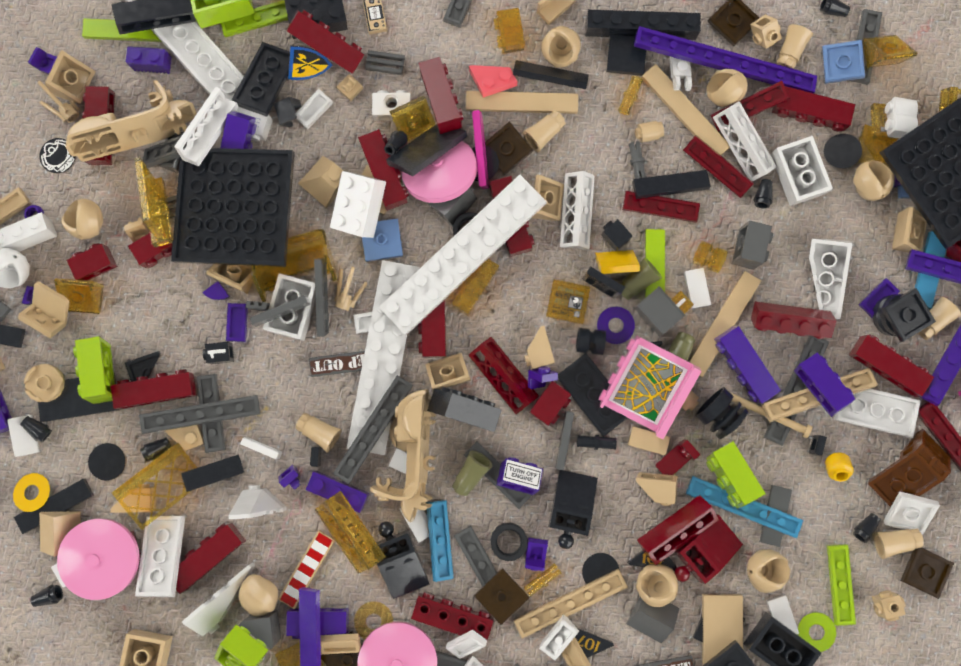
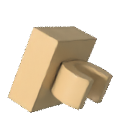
M348 74L337 86V90L352 101L363 90V86Z
M138 218V221L135 222L129 221L124 226V230L132 242L151 232L141 218Z

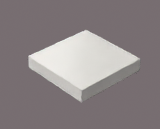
M899 492L884 519L885 525L900 529H918L921 534H924L940 507L939 502Z

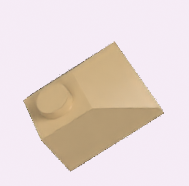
M322 156L298 184L327 208L337 197L343 170L334 162Z

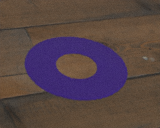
M617 306L610 307L600 314L597 321V329L606 331V341L608 343L621 344L629 340L633 335L635 321L628 310ZM613 318L621 319L624 324L622 331L618 333L612 332L608 326L609 321Z

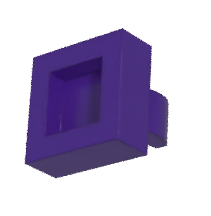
M293 464L278 476V481L283 488L290 484L295 490L301 485L299 483L300 480L297 478L299 476L298 469Z

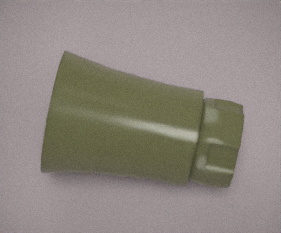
M644 258L640 262L639 272H631L620 283L625 287L622 296L627 300H630L634 295L637 296L645 288L662 279L658 270L648 259Z
M678 332L668 351L688 361L695 339L687 333Z
M470 451L452 485L455 492L461 496H467L482 477L493 467L491 461L480 452Z

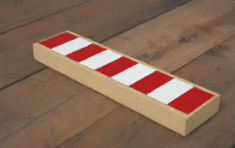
M318 530L280 594L279 601L293 609L297 607L299 603V589L302 587L308 588L334 544V538Z

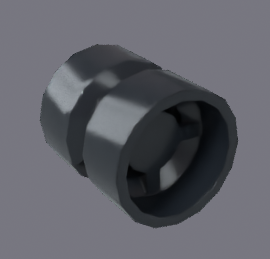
M578 328L576 352L587 353L591 351L592 354L603 355L606 331L595 329L591 332L587 328Z

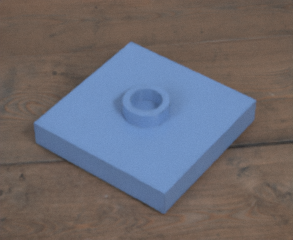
M862 40L822 46L825 84L865 78Z
M398 218L377 221L374 238L362 237L366 262L403 257Z

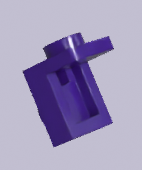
M36 47L28 63L42 73L49 75L57 56L48 54Z
M543 366L528 370V388L530 389L542 388L546 386V382L558 380V372L550 370V367Z
M528 538L525 556L526 569L532 571L545 570L548 540Z

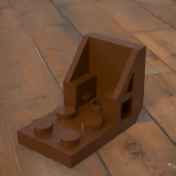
M921 429L900 452V459L868 480V485L891 507L899 492L921 496L944 481L951 473L950 456L924 429Z

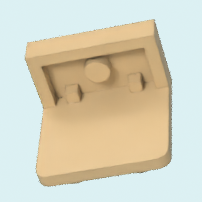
M36 282L34 284L32 304L19 313L18 319L45 336L52 338L66 327L69 300L47 285Z

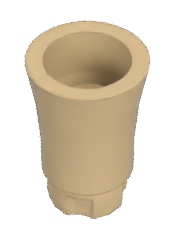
M789 25L776 64L794 69L813 33L803 26Z
M553 111L530 128L524 130L522 135L534 151L540 152L560 132V129L565 126V119L560 113Z
M940 297L930 310L936 322L917 334L925 340L930 339L948 324L961 317V311L949 299Z
M307 413L302 414L295 428L327 453L334 447L342 432V429L331 426Z
M918 529L874 533L875 548L881 559L913 551L924 546L923 536Z

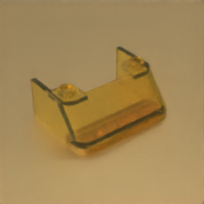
M316 229L288 238L286 267L251 265V277L262 302L266 301V291H274L279 274L293 276L314 270V259L325 258L327 262V275L331 273L333 281H337L335 263L323 229Z

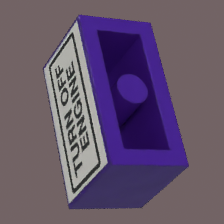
M506 458L500 465L497 486L534 495L540 489L543 468L537 467L534 463H521L516 458Z

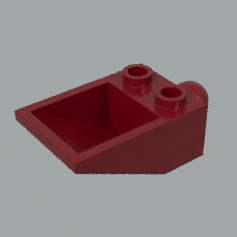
M716 514L719 519L717 522L675 551L676 555L685 564V566L677 567L674 571L679 582L687 581L691 572L698 582L708 583L743 546V543L719 514ZM688 550H690L689 556L686 555V552ZM698 565L703 567L702 571H699Z

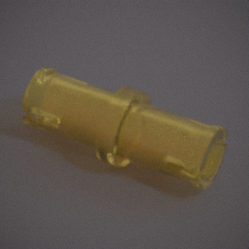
M632 76L627 90L623 93L624 98L618 109L619 113L629 115L634 101L638 98L637 93L643 82L642 78Z
M555 563L543 573L539 572L535 579L523 586L525 591L533 587V589L527 592L530 597L544 586H549V582L562 574L560 569L552 573L558 568Z

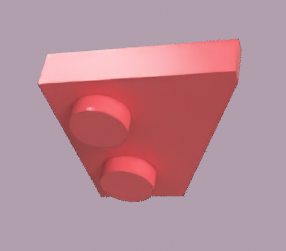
M469 66V72L483 98L517 86L518 81L510 67Z

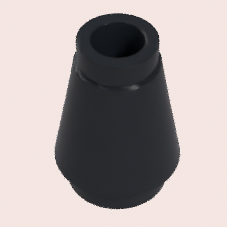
M822 0L820 11L826 15L846 17L850 11V6H847L840 0Z
M401 130L392 132L384 147L385 152L388 155H393L406 146L408 143L407 134Z
M769 179L761 180L753 199L756 207L767 209L773 203V181Z
M29 416L25 417L20 423L36 442H44L52 432L48 425Z
M167 437L144 444L140 451L145 460L149 462L151 460L155 461L172 446Z
M870 513L869 516L854 528L853 535L861 542L867 543L871 541L881 519L877 515Z
M59 585L46 587L31 596L32 606L57 604L63 598L62 588Z

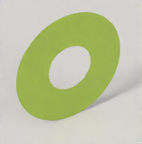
M810 613L803 617L798 625V635L816 647L820 652L826 651L835 642L836 627L833 621L823 613ZM818 624L824 628L825 634L821 640H813L810 637L809 630L811 626Z

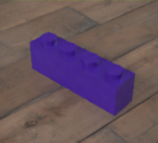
M732 326L714 339L717 343L715 344L717 350L725 355L727 365L731 370H735L738 375L736 377L738 382L746 387L748 390L747 395L752 402L763 404L781 391L739 326Z

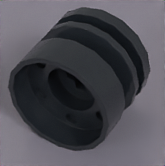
M725 387L715 392L695 414L704 425L714 421L710 431H717L716 437L719 439L735 431L749 412L746 407L739 409L742 404L740 401L730 405L734 396Z

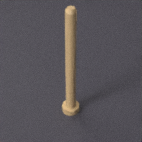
M731 393L734 396L732 402L740 401L742 403L741 406L766 417L762 406ZM786 417L776 420L778 423L803 433L802 437L804 438L809 437L813 428L809 424L804 426Z

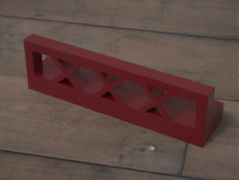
M492 337L482 342L468 355L516 415L539 397L534 389L528 388V381ZM481 351L485 356V361H481L476 353ZM490 367L497 371V376L490 373ZM502 382L509 386V391L502 388ZM514 397L518 398L523 404L519 408L514 403Z

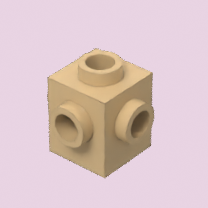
M765 14L750 24L753 33L752 39L756 45L767 49L782 39L780 25L777 19Z
M886 590L872 596L873 607L877 616L887 621H896L900 619L899 616L906 615L904 610L906 605L904 599L899 594Z

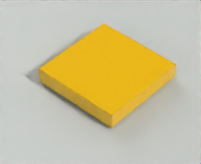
M633 250L595 253L599 270L603 274L640 271V264Z

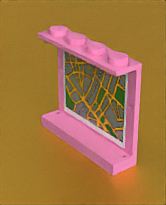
M637 335L635 339H630L626 347L628 349L626 356H621L617 363L619 369L616 374H611L608 380L610 385L607 391H602L599 397L601 401L600 407L603 408L605 405L655 431L657 437L664 439L698 379L701 369Z

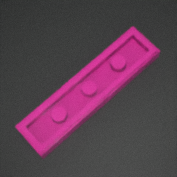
M475 110L472 112L478 183L482 189H489L483 115L480 110Z

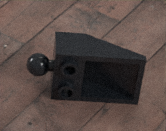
M559 470L548 527L564 531L558 539V544L561 548L570 549L573 546L574 539L571 536L572 533L589 536L598 478ZM557 516H561L563 518L562 523L556 522ZM577 520H580L582 522V525L579 528L575 526V522Z
M388 521L382 522L378 527V532L385 539L373 543L371 551L392 598L395 599L430 585L409 530L392 535L394 532L392 523ZM405 539L407 543L401 545L399 541ZM388 547L387 552L381 551V548Z

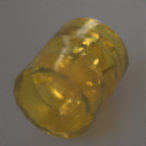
M702 240L696 250L692 263L700 267L706 265L708 270L719 273L726 260L728 251L720 247L713 248L712 244ZM708 252L711 253L709 260H706Z

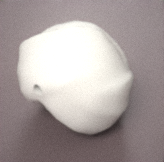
M0 248V287L11 289L21 286L29 276L30 265L27 258L19 251L11 248Z

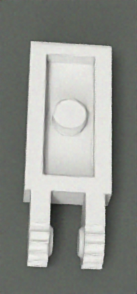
M670 57L673 89L679 90L681 85L680 79H684V88L686 91H690L692 87L691 63Z

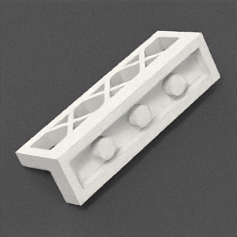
M215 87L174 146L182 160L196 166L201 164L224 130L227 113L237 111L239 108L237 102L224 97L220 88Z
M740 101L713 117L740 166L751 181L766 175L777 167ZM726 115L729 125L724 124L721 116ZM732 132L736 133L739 137L738 142L733 140ZM741 148L747 151L748 158L743 157ZM751 165L756 167L759 172L758 174L753 175L750 169Z
M585 171L565 173L561 248L576 247L582 250L590 248L594 175ZM577 177V183L572 188L571 178ZM574 195L576 197L575 203L571 206L569 204L570 199ZM571 214H573L574 221L570 225L568 223V218ZM571 232L573 234V242L567 243V236Z

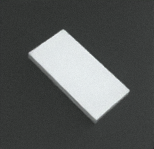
M868 389L853 394L856 400L834 416L836 421L913 438L921 400Z
M184 516L146 517L135 596L175 597L185 524Z

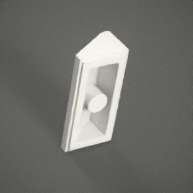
M27 416L7 420L15 457L40 452L38 441L36 442L20 425Z
M418 509L416 517L411 523L405 518L418 542L429 537L428 519L424 510Z
M563 614L542 640L539 649L556 661L579 630Z

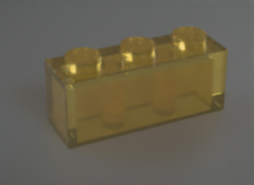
M487 259L470 275L452 302V306L469 316L499 271L500 266Z

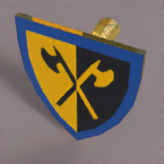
M290 45L288 80H305L317 77L333 66L327 57L312 48Z

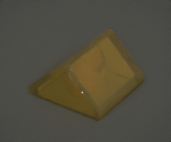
M896 35L864 38L863 40L867 68L900 64L916 57L918 52Z
M54 279L56 291L69 300V312L100 314L104 285L94 281Z

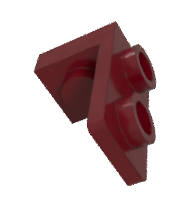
M682 440L666 456L659 460L655 467L664 475H674L689 460H695L701 454L688 440Z

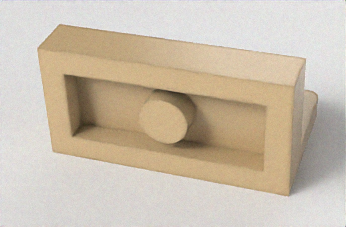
M540 0L537 5V13L550 25L571 7L576 0Z

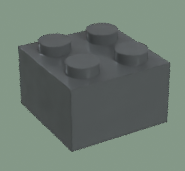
M750 220L739 229L731 264L752 270L764 264L769 256V251H767L768 244L773 239L772 226Z

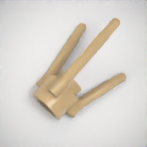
M38 81L42 89L59 106L60 112L45 102L40 101L42 106L60 117L63 122L71 123L79 117L78 111L80 108L75 102L69 101L70 104H62L41 81Z
M353 266L348 275L343 293H341L343 269H340L337 292L334 299L336 302L335 307L349 311L350 307L354 308L356 301L367 286V282H364L352 300V296L347 295L355 270Z

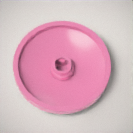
M461 141L416 175L411 176L401 171L402 180L407 191L416 199L428 203L450 201L462 195L472 185L477 174V161L470 146Z
M105 518L82 522L68 532L59 547L57 556L59 575L65 586L79 597L89 600L110 598L123 591L134 579L139 566V548L132 533L119 522Z
M390 622L379 626L367 636L359 652L358 666H437V653L430 637L419 627L407 622Z

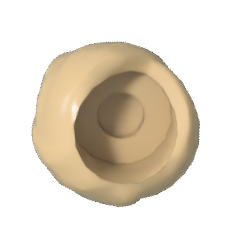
M558 26L546 34L542 41L541 51L544 58L554 67L564 68L578 59L581 40L573 29Z
M735 69L719 70L714 73L706 87L707 97L720 107L735 104L746 95L747 79L741 72Z
M870 160L862 163L857 168L853 182L860 197L868 201L883 199L891 192L895 176L891 169L882 162Z
M79 199L70 204L61 219V223L64 229L73 237L80 240L91 239L99 235L103 224V214L95 202L89 199Z
M771 549L758 550L748 560L747 574L752 586L756 590L763 593H771L781 589L789 581L791 569L788 560L779 552Z
M650 564L640 571L636 589L646 604L652 607H663L676 598L678 581L672 568L661 564L656 566Z
M249 575L242 582L239 590L241 606L254 617L265 616L275 609L278 600L276 585L260 575Z

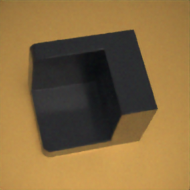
M287 97L274 103L280 125L289 128L293 126L292 121L297 119L295 110L302 107L300 100Z

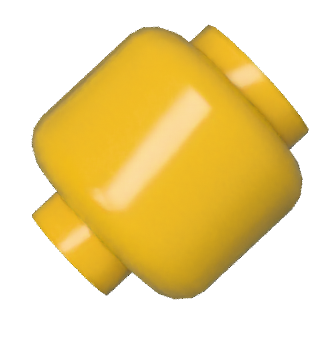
M836 452L829 455L825 460L827 474L832 480L843 482L852 476L854 472L853 465L847 454Z

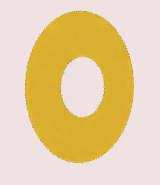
M31 473L22 477L17 482L13 491L15 505L25 512H32L41 508L49 497L50 486L48 480L38 473ZM29 485H36L39 489L38 496L33 500H27L24 496V491Z

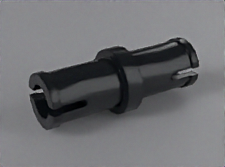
M599 435L577 436V447L594 448V450H598V448L616 450L617 438L599 437Z

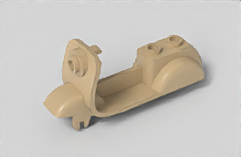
M154 80L153 84L157 92H150L148 95L152 107L155 108L117 119L114 113L81 119L69 130L65 146L71 156H77L80 161H89L161 141L175 133L179 135L181 129H183V132L186 131L187 126L185 123L193 120L197 113L193 103L189 101H172L171 90H166L165 86L162 87L157 80Z
M428 389L409 394L395 408V417L398 419L397 426L394 428V437L397 438V442H407L405 488L398 489L392 487L391 478H387L386 485H383L381 477H377L376 485L370 488V491L374 493V497H377L378 501H389V499L401 501L402 513L410 523L414 521L418 509L426 510L432 507V504H427L426 502L433 498L425 494L428 471L435 470V467L428 465V461L436 459L435 456H429L430 425L436 423L435 420H430V417H434L436 414L427 411L431 400Z

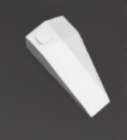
M812 238L809 260L819 310L831 311L835 319H841L853 241Z
M260 485L248 486L249 489L241 492L229 514V519L253 518L265 514H273V511H276V513L283 512L287 508L267 488H260Z
M252 562L246 566L226 586H223L213 594L211 599L200 605L185 618L182 623L201 636L208 632L210 635L220 628L218 623L224 619L239 594L242 582L251 574L255 564Z

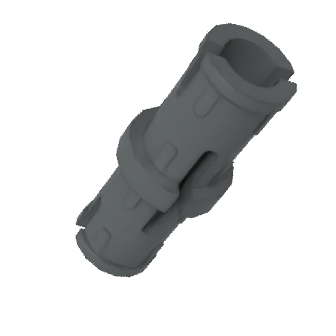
M636 141L635 146L634 142L628 144L632 159L630 164L633 165L635 179L640 178V176L641 178H646L645 158L642 157L640 141Z

